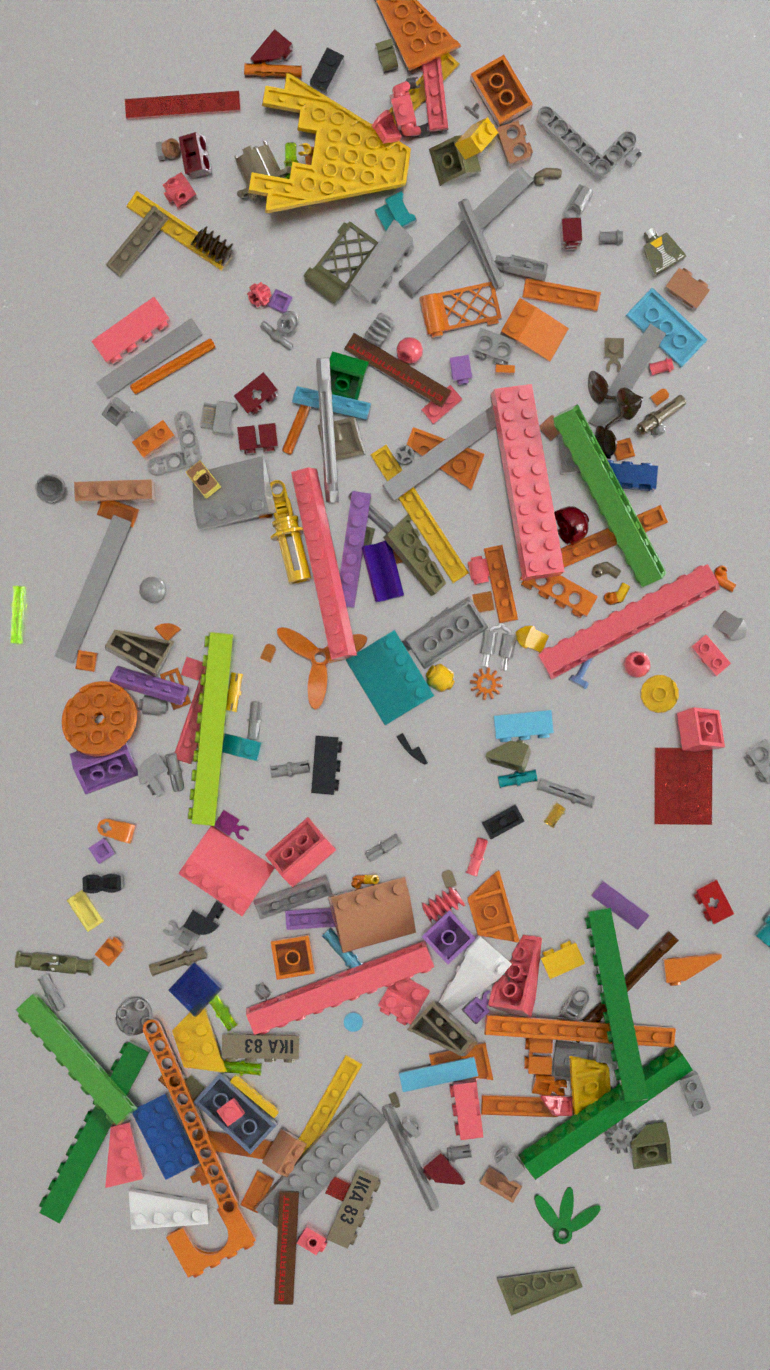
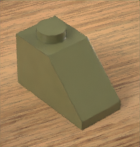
M509 741L487 752L485 757L488 763L524 773L531 750L524 741Z

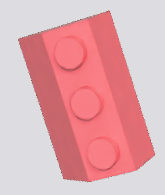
M307 817L270 849L265 856L293 888L335 852L336 849L310 818Z

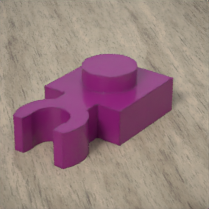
M225 810L222 811L214 826L229 836L234 832L240 840H243L244 837L239 834V831L241 829L250 830L245 825H237L240 819Z

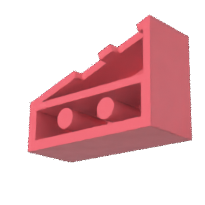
M476 1078L453 1081V1086H450L451 1098L455 1097L456 1105H452L453 1116L458 1118V1124H455L456 1136L460 1135V1140L483 1138Z
M132 1120L111 1126L105 1188L141 1180L145 1176Z

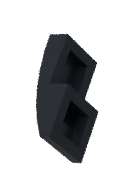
M403 733L396 736L403 748L414 759L424 765L428 763L419 746L411 749Z

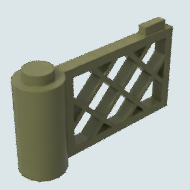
M350 221L348 224L344 222L337 231L340 234L313 269L309 267L303 275L305 283L334 304L342 297L379 243ZM349 228L357 232L358 239H346V232ZM369 241L374 246L370 251L362 252L361 242ZM358 242L360 252L349 253L347 244ZM345 244L346 254L335 255L334 248L336 245ZM360 255V265L351 267L349 257ZM347 257L348 267L337 269L336 259ZM334 259L335 269L327 270L321 265L325 260ZM349 270L350 278L344 283L339 279L338 272Z

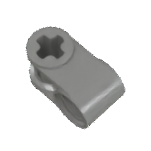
M583 987L575 988L558 1016H563L572 1021H579L589 1002L588 991ZM578 992L586 994V998L583 1001L575 999V995Z

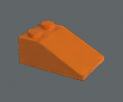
M519 298L500 334L516 340V343L550 362L569 328L536 306Z

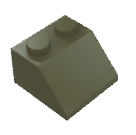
M462 135L454 136L429 149L440 185L470 177L481 171L477 154L465 160L455 146V143Z

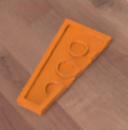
M413 427L406 445L423 456L445 439ZM466 448L439 469L471 490L485 454Z

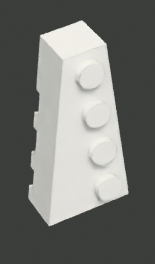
M130 1188L128 1191L131 1230L204 1225L210 1221L208 1201L182 1198L169 1194L165 1195Z

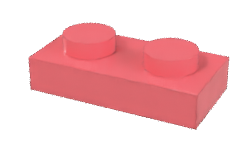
M451 385L447 388L452 393L442 408L430 401L421 409L433 425L463 400Z

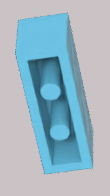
M551 710L493 716L495 738L500 739V742L512 741L511 737H519V740L531 739L530 735H538V738L550 737L549 733H554Z

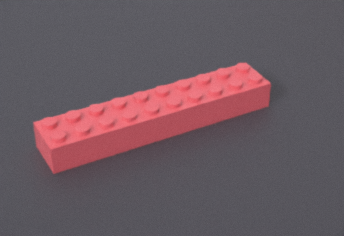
M532 384L494 389L491 393V400L522 579L525 581L560 576L565 571Z

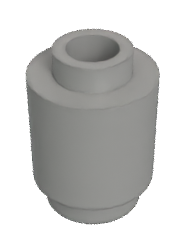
M144 695L143 699L139 700V710H142V714L156 716L166 714V700Z

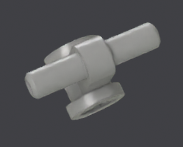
M286 311L279 318L276 330L266 321H263L260 327L270 335L273 341H278L287 350H290L293 344L282 334L289 333L298 323V316L293 311Z

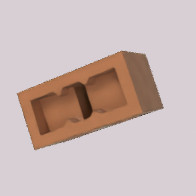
M517 120L496 128L508 167L531 159L533 150L530 142L526 143L524 138L527 134L523 124L520 125ZM514 130L517 133V137L509 138L507 132ZM521 148L524 154L518 157L514 155L513 150Z

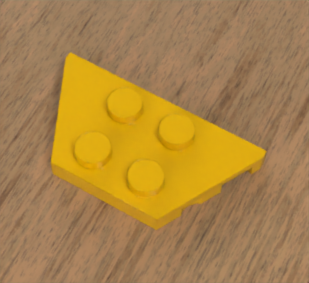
M201 1001L172 1030L185 1068L225 1073L227 1071L205 1004Z
M569 1056L573 1116L577 1115L589 1104L597 1101L605 1093L611 1091L610 1072L607 1063Z

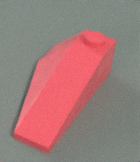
M522 936L512 953V959L510 960L512 965L506 970L505 975H502L499 981L495 982L492 987L488 1003L489 1007L513 1015L532 1016L536 1000L542 944L541 937Z

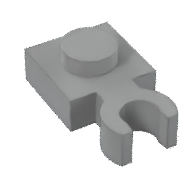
M169 921L168 923L173 926V930L171 932L163 930V933L168 936H175L172 942L190 952L200 935L188 930L183 925L178 929L175 922Z

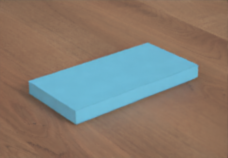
M653 288L626 314V317L643 333L649 324L665 332L666 335L658 347L669 358H672L680 368L708 340Z

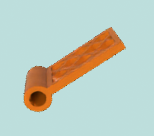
M492 282L419 297L427 335H432V338L443 336L445 331L487 322V326L498 324V320L502 319L496 291ZM490 287L491 296L488 300L479 295L482 288ZM468 291L475 295L470 304L460 299L463 292ZM450 295L456 299L451 308L444 304V296ZM476 297L486 302L481 311L471 306ZM458 301L467 306L463 315L453 310ZM488 304L495 308L496 316L489 317L483 313ZM469 308L479 314L474 321L464 317ZM452 312L460 320L456 325L449 326L447 318Z

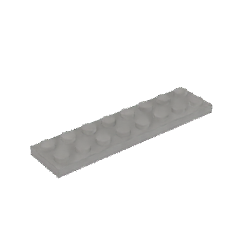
M358 1094L303 1153L289 1176H282L254 1207L255 1210L277 1228L279 1191H299V1217L387 1121L386 1118Z

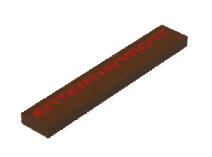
M353 333L344 348L345 351L361 360L368 361V364L441 408L452 393L450 389L376 345L371 344L356 333Z
M279 1191L273 1301L275 1305H293L299 1191Z

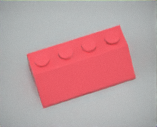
M152 297L91 342L107 364H115L122 358L121 355L126 351L130 353L137 348L136 344L140 341L146 342L153 336L152 333L157 329L161 331L169 325L167 322L170 319L156 298Z

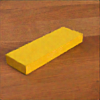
M237 1074L231 1078L230 1082L270 1116L275 1118L278 1115L279 1109Z

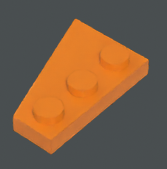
M485 1042L476 1044L466 1056H460L450 1050L429 1054L431 1066L474 1056L478 1076L472 1078L493 1080Z

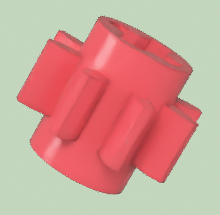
M260 282L259 284L254 283L249 287L250 291L247 295L252 304L259 307L260 305L265 306L270 302L268 298L272 295L267 285Z

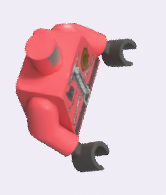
M418 77L407 78L405 82L395 85L392 89L393 94L389 95L398 130H402L405 136L419 135L423 137L432 132L427 130L428 123L416 126L415 113L408 92L410 89L420 88V85H416Z

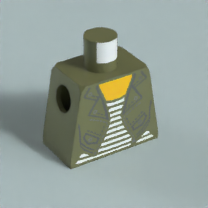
M653 227L644 233L649 243L644 245L642 249L653 277L686 258V254L667 232L658 236Z

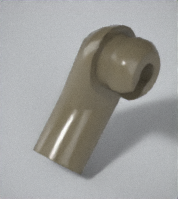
M544 168L535 173L533 177L535 178L534 183L536 185H543L545 183L544 178H561L562 170L559 168Z
M609 562L596 564L592 569L595 577L610 574L617 578L621 572L620 569Z

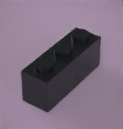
M315 737L311 793L334 795L335 791L339 790V780H336V772H340L341 761L337 760L338 753L342 752V741H339V737Z

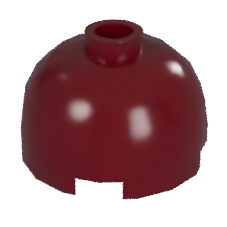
M575 506L563 507L554 512L555 519L560 528L557 529L558 535L566 544L571 543V545H574L584 539L589 529V517L585 512H582V510Z

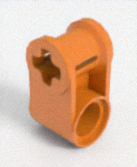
M103 819L98 823L97 829L103 836L131 844L136 825ZM106 822H109V826L112 827V829L108 830L107 833H104V829L101 828V825H104Z

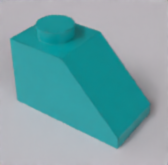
M225 733L222 752L258 761L262 742Z

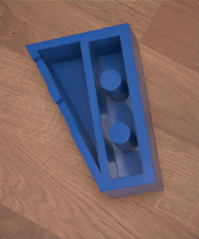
M608 460L622 489L650 492L656 490L658 466L651 463L637 465L629 461H622V464H617L613 460Z

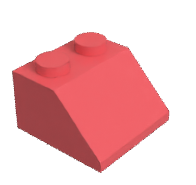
M693 707L677 713L683 751L698 752L725 747L719 710Z

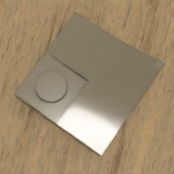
M356 417L333 421L336 460L366 454ZM319 424V425H317V426H318L319 435H320V439H321V426H320V424Z

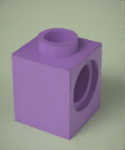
M469 355L451 357L449 361L453 383L457 382L458 385L468 384L469 380H472Z

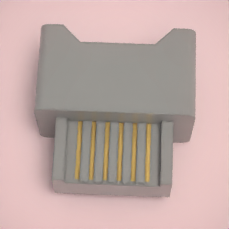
M220 400L217 401V405L204 403L200 427L213 429V434L232 437L233 432L230 429L232 413L237 410V403Z

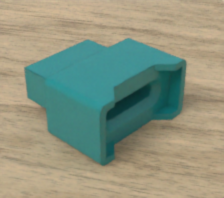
M402 191L386 198L385 205L375 209V213L385 232L393 220H396L403 228L417 222L415 215L408 212L403 202L404 194Z

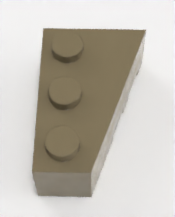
M114 629L105 645V650L149 675L156 677L172 650L174 641Z
M431 1002L407 1029L460 1056H466L478 1043L438 1002Z

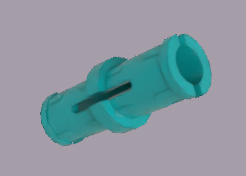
M536 769L525 771L524 773L515 771L514 774L498 776L500 788L513 785L518 787L524 783L538 781Z

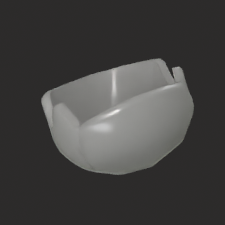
M45 474L37 480L35 489L37 496L42 501L53 503L63 497L65 486L59 476Z

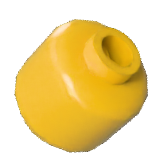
M442 664L432 665L425 675L427 684L438 692H443L446 689L450 690L455 683L453 671Z

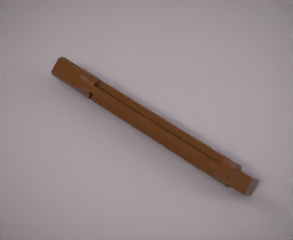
M670 931L625 977L627 992L679 941ZM600 1003L582 1021L600 1022L603 1018V1012H606L605 1004L601 1005Z

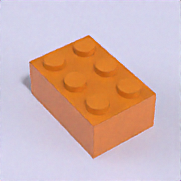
M504 54L471 73L470 79L498 127L505 125L532 109V101Z

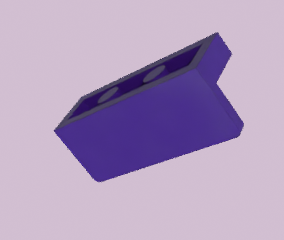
M386 541L363 546L362 552L375 602L404 596L391 546Z

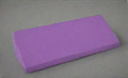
M603 880L591 895L607 908H611L612 912L637 930L650 916Z

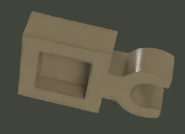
M624 338L604 339V358H609L606 364L607 371H610L611 364L617 366V372L620 371L621 364L618 358H624Z

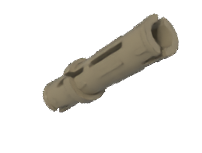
M678 395L658 411L650 413L644 421L637 424L638 431L644 435L652 428L660 426L663 420L686 405V399L682 395Z
M204 947L190 952L184 951L181 955L154 964H149L151 975L155 976L184 965L190 966L191 963L202 959H207Z

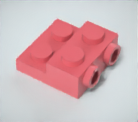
M412 979L396 981L394 985L386 989L379 1001L378 1006L381 1007L379 1011L388 1016L392 1013L397 1016L396 1021L405 1026L407 1023L411 1025L430 990Z

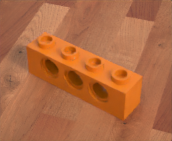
M522 575L519 579L522 581L521 585L529 590L532 587L539 591L538 595L545 599L551 597L556 600L555 604L563 609L566 606L572 609L571 613L579 618L582 616L587 617L598 597L561 575L546 577V583L542 586L538 585L535 579L523 581ZM553 585H561L563 588L562 594L555 595L552 591ZM571 594L579 596L578 604L570 603L569 596Z

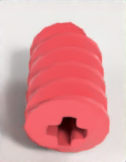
M448 887L449 894L442 891V898L436 894L435 902L428 899L429 906L424 902L422 903V908L431 924L432 919L436 922L439 921L438 915L443 917L445 911L448 912L450 910L452 912V907L459 910L458 903L463 907L465 906L457 890Z

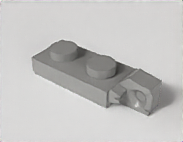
M496 255L495 263L500 271L545 281L548 263L511 255V257Z

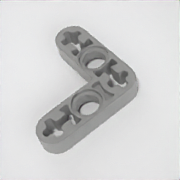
M177 412L174 417L182 450L150 459L147 463V469L152 475L156 476L192 467L199 460L201 461L202 457L194 425L188 412ZM180 415L188 417L185 423L187 428L191 426V430L186 429L180 432L179 429H183L182 423L178 422ZM186 433L193 435V441L189 444L184 443L182 440L183 435ZM196 444V448L192 449L194 454H198V457L195 458V462H192L191 459H187L190 456L189 449L185 451L184 447H192ZM173 456L178 457L180 460L177 467L169 465V459ZM162 459H165L168 467L167 470H164V466L159 467L157 472L151 469L153 462L156 461L157 464H162Z

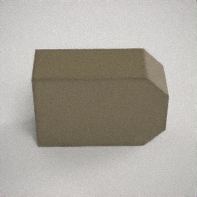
M450 870L443 871L441 876L446 889L456 886L457 883L453 872Z

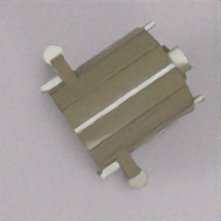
M263 141V146L251 147L250 145L242 149L244 154L240 157L234 156L247 185L245 189L237 192V196L240 198H246L249 195L251 201H256V198L263 197L262 195L248 193L252 172L286 179V176L291 172V166H286L280 170L266 141Z

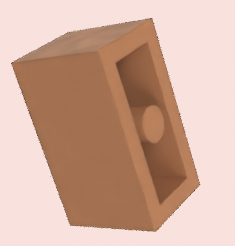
M678 268L664 289L695 311L710 289L707 288L708 284L701 279L698 281L692 277L693 274L687 269Z
M281 1129L262 1163L276 1173L288 1177L307 1144L292 1133Z

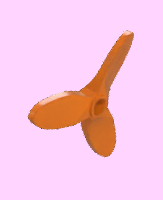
M278 628L277 635L279 639L291 651L311 662L312 667L307 688L308 701L311 708L316 710L322 705L326 693V666L328 663L344 659H331L328 646L324 649L317 648L300 633L289 628ZM353 635L356 653L365 646L367 642L365 635ZM322 655L325 660L319 663L315 660V657Z

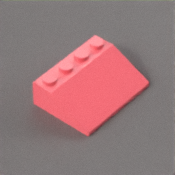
M210 826L178 874L243 916L275 867L216 827Z

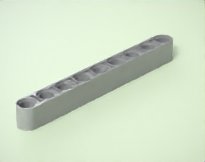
M522 166L474 210L482 231L534 182V179ZM465 219L399 281L398 284L411 297L417 294L473 240Z

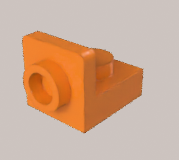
M108 937L94 955L109 967L124 950L122 947L123 943L116 937L113 939Z

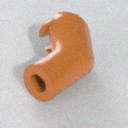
M720 565L715 569L714 573L719 586L733 592L736 584L728 580L727 568Z

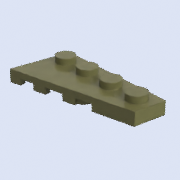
M407 514L383 538L428 593L433 596L446 582L436 563L429 558V551L426 545H422L418 537L420 534L417 529L412 527L410 523L411 518Z
M575 1268L497 1278L511 1316L583 1287Z

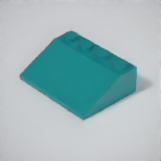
M395 630L362 649L356 656L346 659L384 725H387L434 696Z

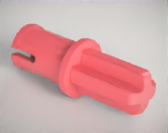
M477 838L473 853L470 854L471 859L466 873L478 876L488 840Z

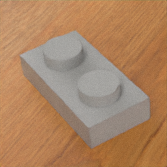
M406 1116L402 1120V1131L409 1138L413 1136L417 1139L421 1135V1128Z

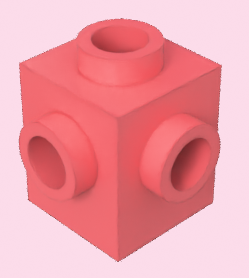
M182 172L168 179L163 184L166 190L163 194L169 203L173 201L177 207L196 195Z

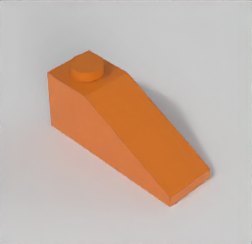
M714 953L662 958L664 980L670 986L681 985V981L690 979L720 960L722 954Z

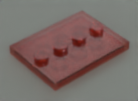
M654 748V824L712 825L713 750L693 752L683 751L682 748Z

